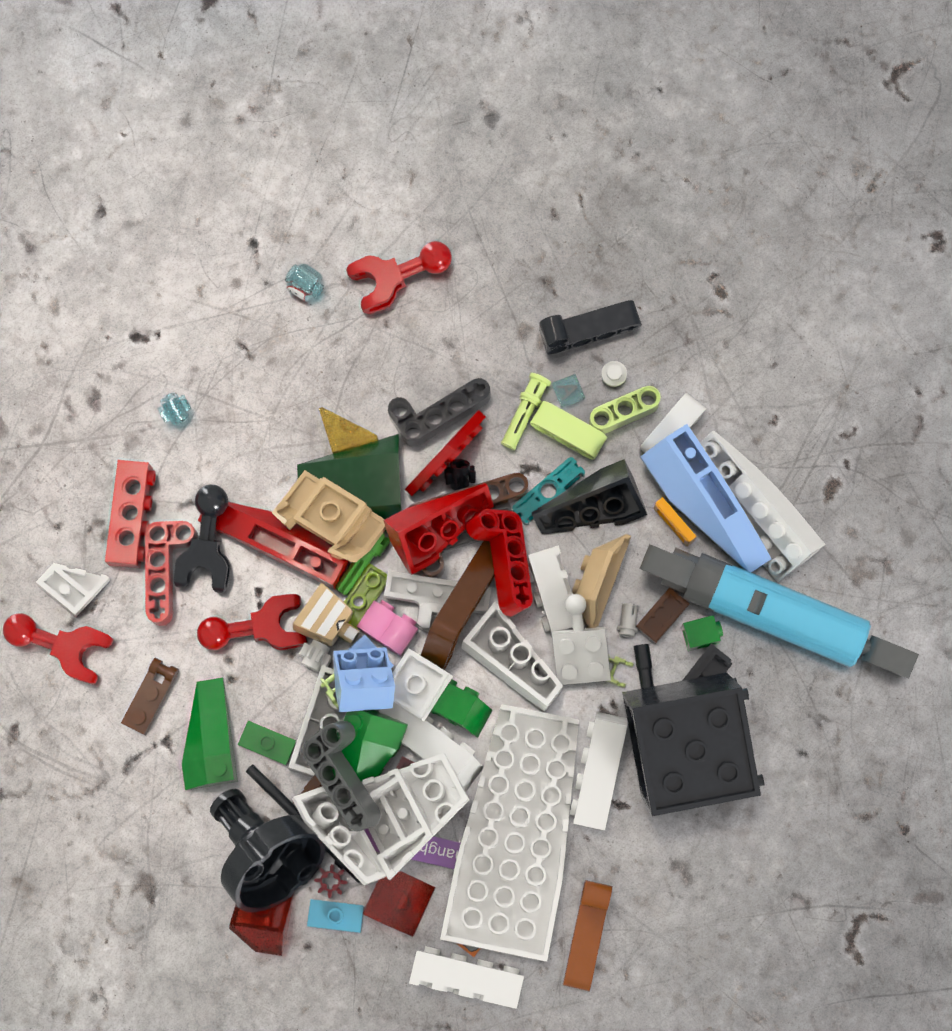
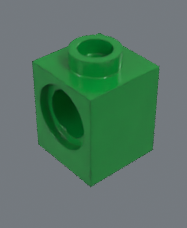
M714 615L685 622L681 626L688 652L709 647L711 643L717 645L721 641L720 637L723 636L720 621H715Z

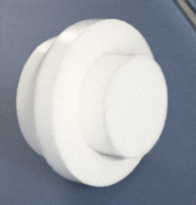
M610 361L602 368L601 376L607 385L617 387L625 382L627 369L618 361Z

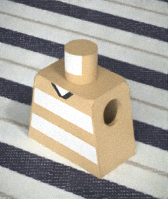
M320 583L293 622L294 631L328 646H333L338 637L352 644L360 630L349 624L353 614L351 608L323 583Z

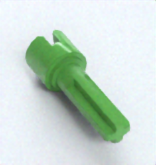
M383 533L366 555L357 562L350 564L336 585L338 592L343 595L349 594L373 557L377 558V556L380 557L390 543L389 537H385Z

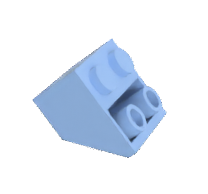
M386 647L333 651L335 693L339 712L393 708L395 683Z

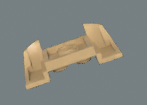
M305 470L272 512L289 530L296 523L333 545L327 551L332 557L339 560L346 559L349 562H357L366 555L386 530L383 521L385 519L372 512L371 508L367 507L364 501L324 477L318 479Z

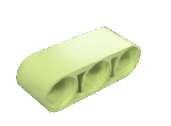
M645 386L600 405L591 412L589 425L606 434L646 417L658 409L661 398L660 392L653 386ZM647 395L654 398L655 403L646 405L642 402L641 398ZM625 405L630 407L632 412L629 415H622L619 413L618 408ZM601 415L608 419V423L601 426L596 424L594 419Z
M546 401L541 403L530 422V425L539 432L591 460H595L607 440V436L600 430Z

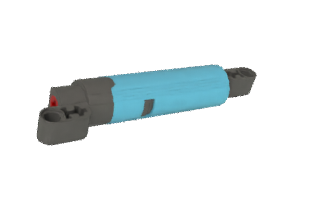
M649 544L639 568L663 578L661 584L684 593V600L848 667L854 666L860 655L864 654L862 660L909 679L919 656L918 653L874 635H871L870 640L867 639L871 624L866 619L704 553H701V556L698 557L676 547L674 552L670 553Z

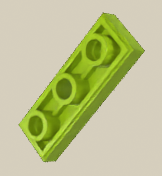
M371 563L367 565L344 600V603L353 611L349 624L356 629L373 601L378 600L386 586L387 574ZM356 599H363L361 606L354 605Z

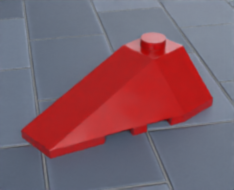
M486 483L406 508L383 521L391 544L408 572L413 575L435 563L440 558L439 553L449 544L453 546L458 541L456 537L466 529L468 520L484 509H492L494 505L489 487Z

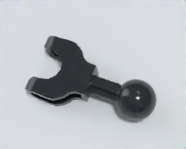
M209 484L200 488L196 493L195 506L198 512L202 514L199 538H192L189 549L176 559L174 584L176 587L184 588L190 583L193 570L201 566L208 569L211 573L213 590L223 594L228 588L231 564L221 551V541L214 539L217 517L225 512L228 506V496L220 486Z

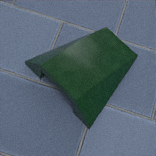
M399 434L297 464L298 478L304 470L318 479L324 477L364 501L367 507L371 508L372 512L383 519H387L402 511Z

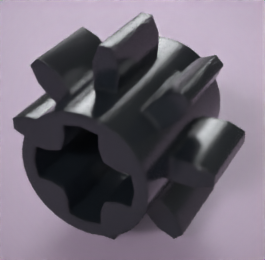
M464 459L453 460L450 463V467L444 470L446 485H450L451 489L456 491L469 487L470 483H476L475 466H470V463Z

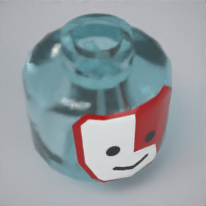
M306 263L295 264L285 277L287 290L303 301H308L312 297L317 298L324 289V285L321 284L322 274Z

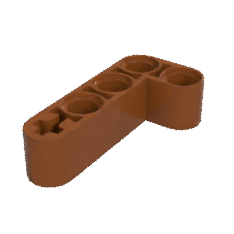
M585 880L563 986L590 991L613 886Z

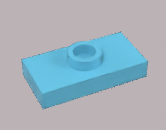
M310 899L307 926L361 933L364 906Z

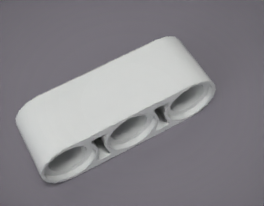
M685 393L646 438L639 449L646 453L661 440L686 424L692 429L706 412L707 408L688 393Z

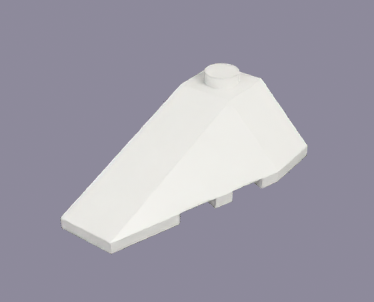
M323 786L292 798L304 823L318 835V838L364 886L386 877L377 858V853L365 831H354L347 825Z

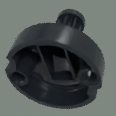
M239 789L227 790L213 801L210 813L216 821L223 824L229 832V838L235 845L222 868L221 884L238 908L245 912H260L275 907L292 897L293 892L299 886L307 884L314 876L323 861L325 844L304 823L301 816L286 815L265 822L258 813H254L247 805L246 798Z

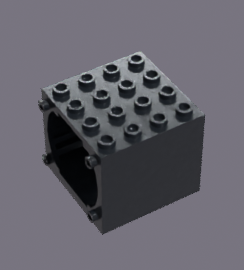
M725 672L622 692L640 793L652 816L761 796L760 786H765L762 774L757 775L744 700H749L747 688L742 689L737 683L736 677L732 678Z

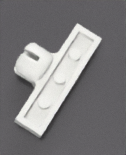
M388 570L384 598L418 604L417 626L419 629L429 632L431 618H436L458 582ZM488 587L473 613L485 614L488 611L492 587Z

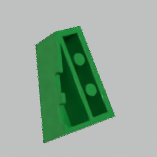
M451 679L430 713L448 720L449 723L455 726L458 725L466 729L471 735L478 738L493 710L478 698L479 693L467 686L462 690L456 687L457 682Z

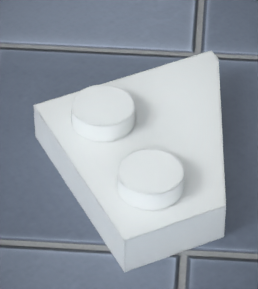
M53 563L36 581V584L72 615L77 617L107 585L110 579L103 574L99 576L86 573L85 570L69 569L64 565Z

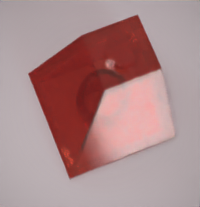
M293 894L292 897L281 904L260 912H245L235 904L229 929L255 952L282 956L288 934Z

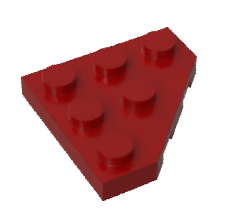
M478 410L411 481L405 490L411 496L419 489L424 492L433 482L430 477L433 474L438 477L447 468V465L482 430L483 427L479 424L486 416Z

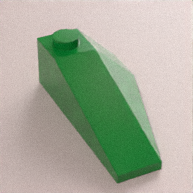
M223 677L198 681L196 684L182 759L185 790L238 782Z
M375 710L346 712L344 721H348L354 726L355 738L352 743L342 750L343 755L361 782L370 777L380 776L390 758L394 757L399 751L408 724ZM333 768V774L336 776L335 769Z

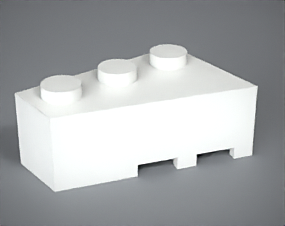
M559 545L528 555L530 582H534L537 591L533 592V597L537 608L542 606L545 616L541 617V622L545 633L550 631L551 637L553 631L573 630L572 614L565 607L567 598L573 595L567 579L566 569H564L559 555L561 553Z

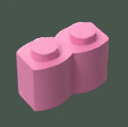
M383 600L380 603L373 601L357 625V629L402 657L418 632V628L415 627L417 622L405 614L402 617L393 613L395 608Z

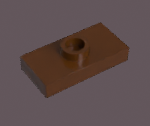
M668 588L636 625V628L656 644L690 603L684 600L672 588Z

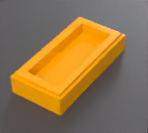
M663 497L655 503L654 510L683 544L688 547L695 541L697 536Z

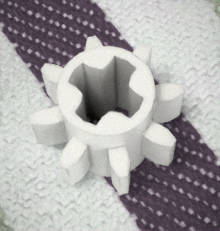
M312 640L310 645L304 643L299 652V656L303 657L301 664L315 672H319L322 665L328 667L332 660V656L328 654L330 648L316 640Z

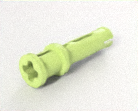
M530 373V381L525 391L520 394L521 403L501 441V444L509 449H516L535 407L538 408L541 405L542 401L540 399L546 387L551 385L550 380L539 374ZM522 415H523V418H522V420H521V422H520V424H519V426H518L516 432L514 433V431H515V429H516V427H517V425H518V423H519V421H520V419H521V417H522Z

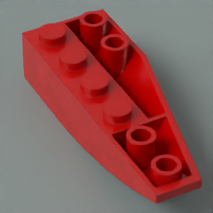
M228 502L225 512L217 517L216 531L336 590V585L350 563L346 559L339 560L332 557L327 551L333 545L296 523L289 530L272 511ZM202 514L200 515V517H199L198 520H197V521L200 522V523H201Z

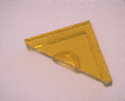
M323 407L319 408L333 454L378 440L377 435Z

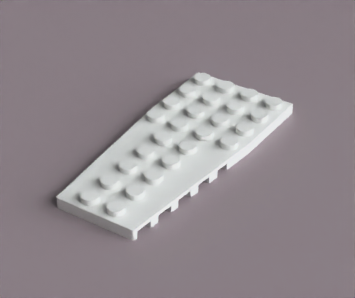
M504 704L501 705L457 855L440 940L547 962L563 880L579 727L578 719Z

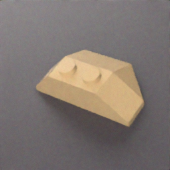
M625 534L592 550L590 556L585 555L580 569L584 570L582 580L576 579L572 592L573 594L583 596L586 600V609L582 613L586 628H596L600 624L631 535Z

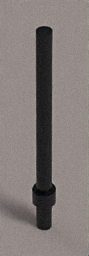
M253 764L246 770V773L289 815L301 816L296 806ZM325 845V851L335 860L334 864L340 870L344 869L359 884L360 881Z

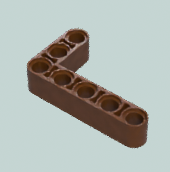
M512 473L417 502L409 507L486 483L489 489H495L499 492V496L492 500L493 508L519 501L528 493V480L521 473ZM518 481L524 485V488L520 492H514L510 489V484ZM441 552L439 553L440 558L437 560L440 564L439 569L435 572H430L424 568L422 569L424 576L440 578L444 574L445 566Z
M490 541L482 542L428 632L420 656L443 670L446 669L453 655L460 633L495 578Z

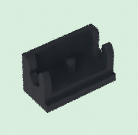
M711 643L682 681L725 673L733 664L731 663L732 660Z

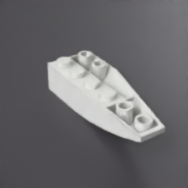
M712 431L700 442L733 492L768 551L771 560L763 564V566L777 583L826 545L781 491L753 463L718 433Z

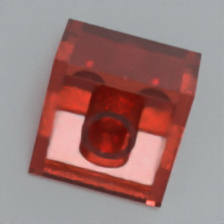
M399 871L391 880L386 876L377 881L363 915L414 937L436 887Z

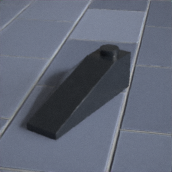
M625 459L599 469L532 512V516L542 534L573 531L575 527L582 526L599 528V524L614 523L615 526L624 525L647 515L636 482Z

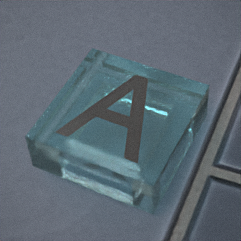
M576 374L552 383V388L561 408L585 399Z

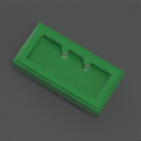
M247 721L238 746L287 766L297 741Z

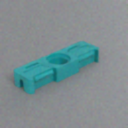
M569 457L516 502L512 507L513 512L519 515L524 525H529V521L533 519V511L566 491L581 478L580 475L584 478L585 470L577 465V461L573 457ZM543 486H554L556 494L552 498L544 497L541 493Z

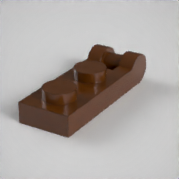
M154 658L121 724L146 736L178 675L179 669L174 666L168 667L163 664L162 660ZM157 674L165 677L162 684L155 681Z

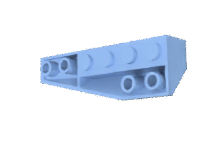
M688 424L679 428L640 456L668 500L743 569L753 572L771 560L768 551L741 505Z

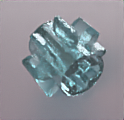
M176 392L165 395L160 400L162 406L157 408L165 423L170 420L172 424H179L188 418L189 414L187 411L191 409V406L184 394L178 396Z

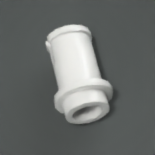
M632 603L622 604L620 626L617 627L621 637L634 638L635 633L638 632L636 620L639 606L636 604L634 607H632Z

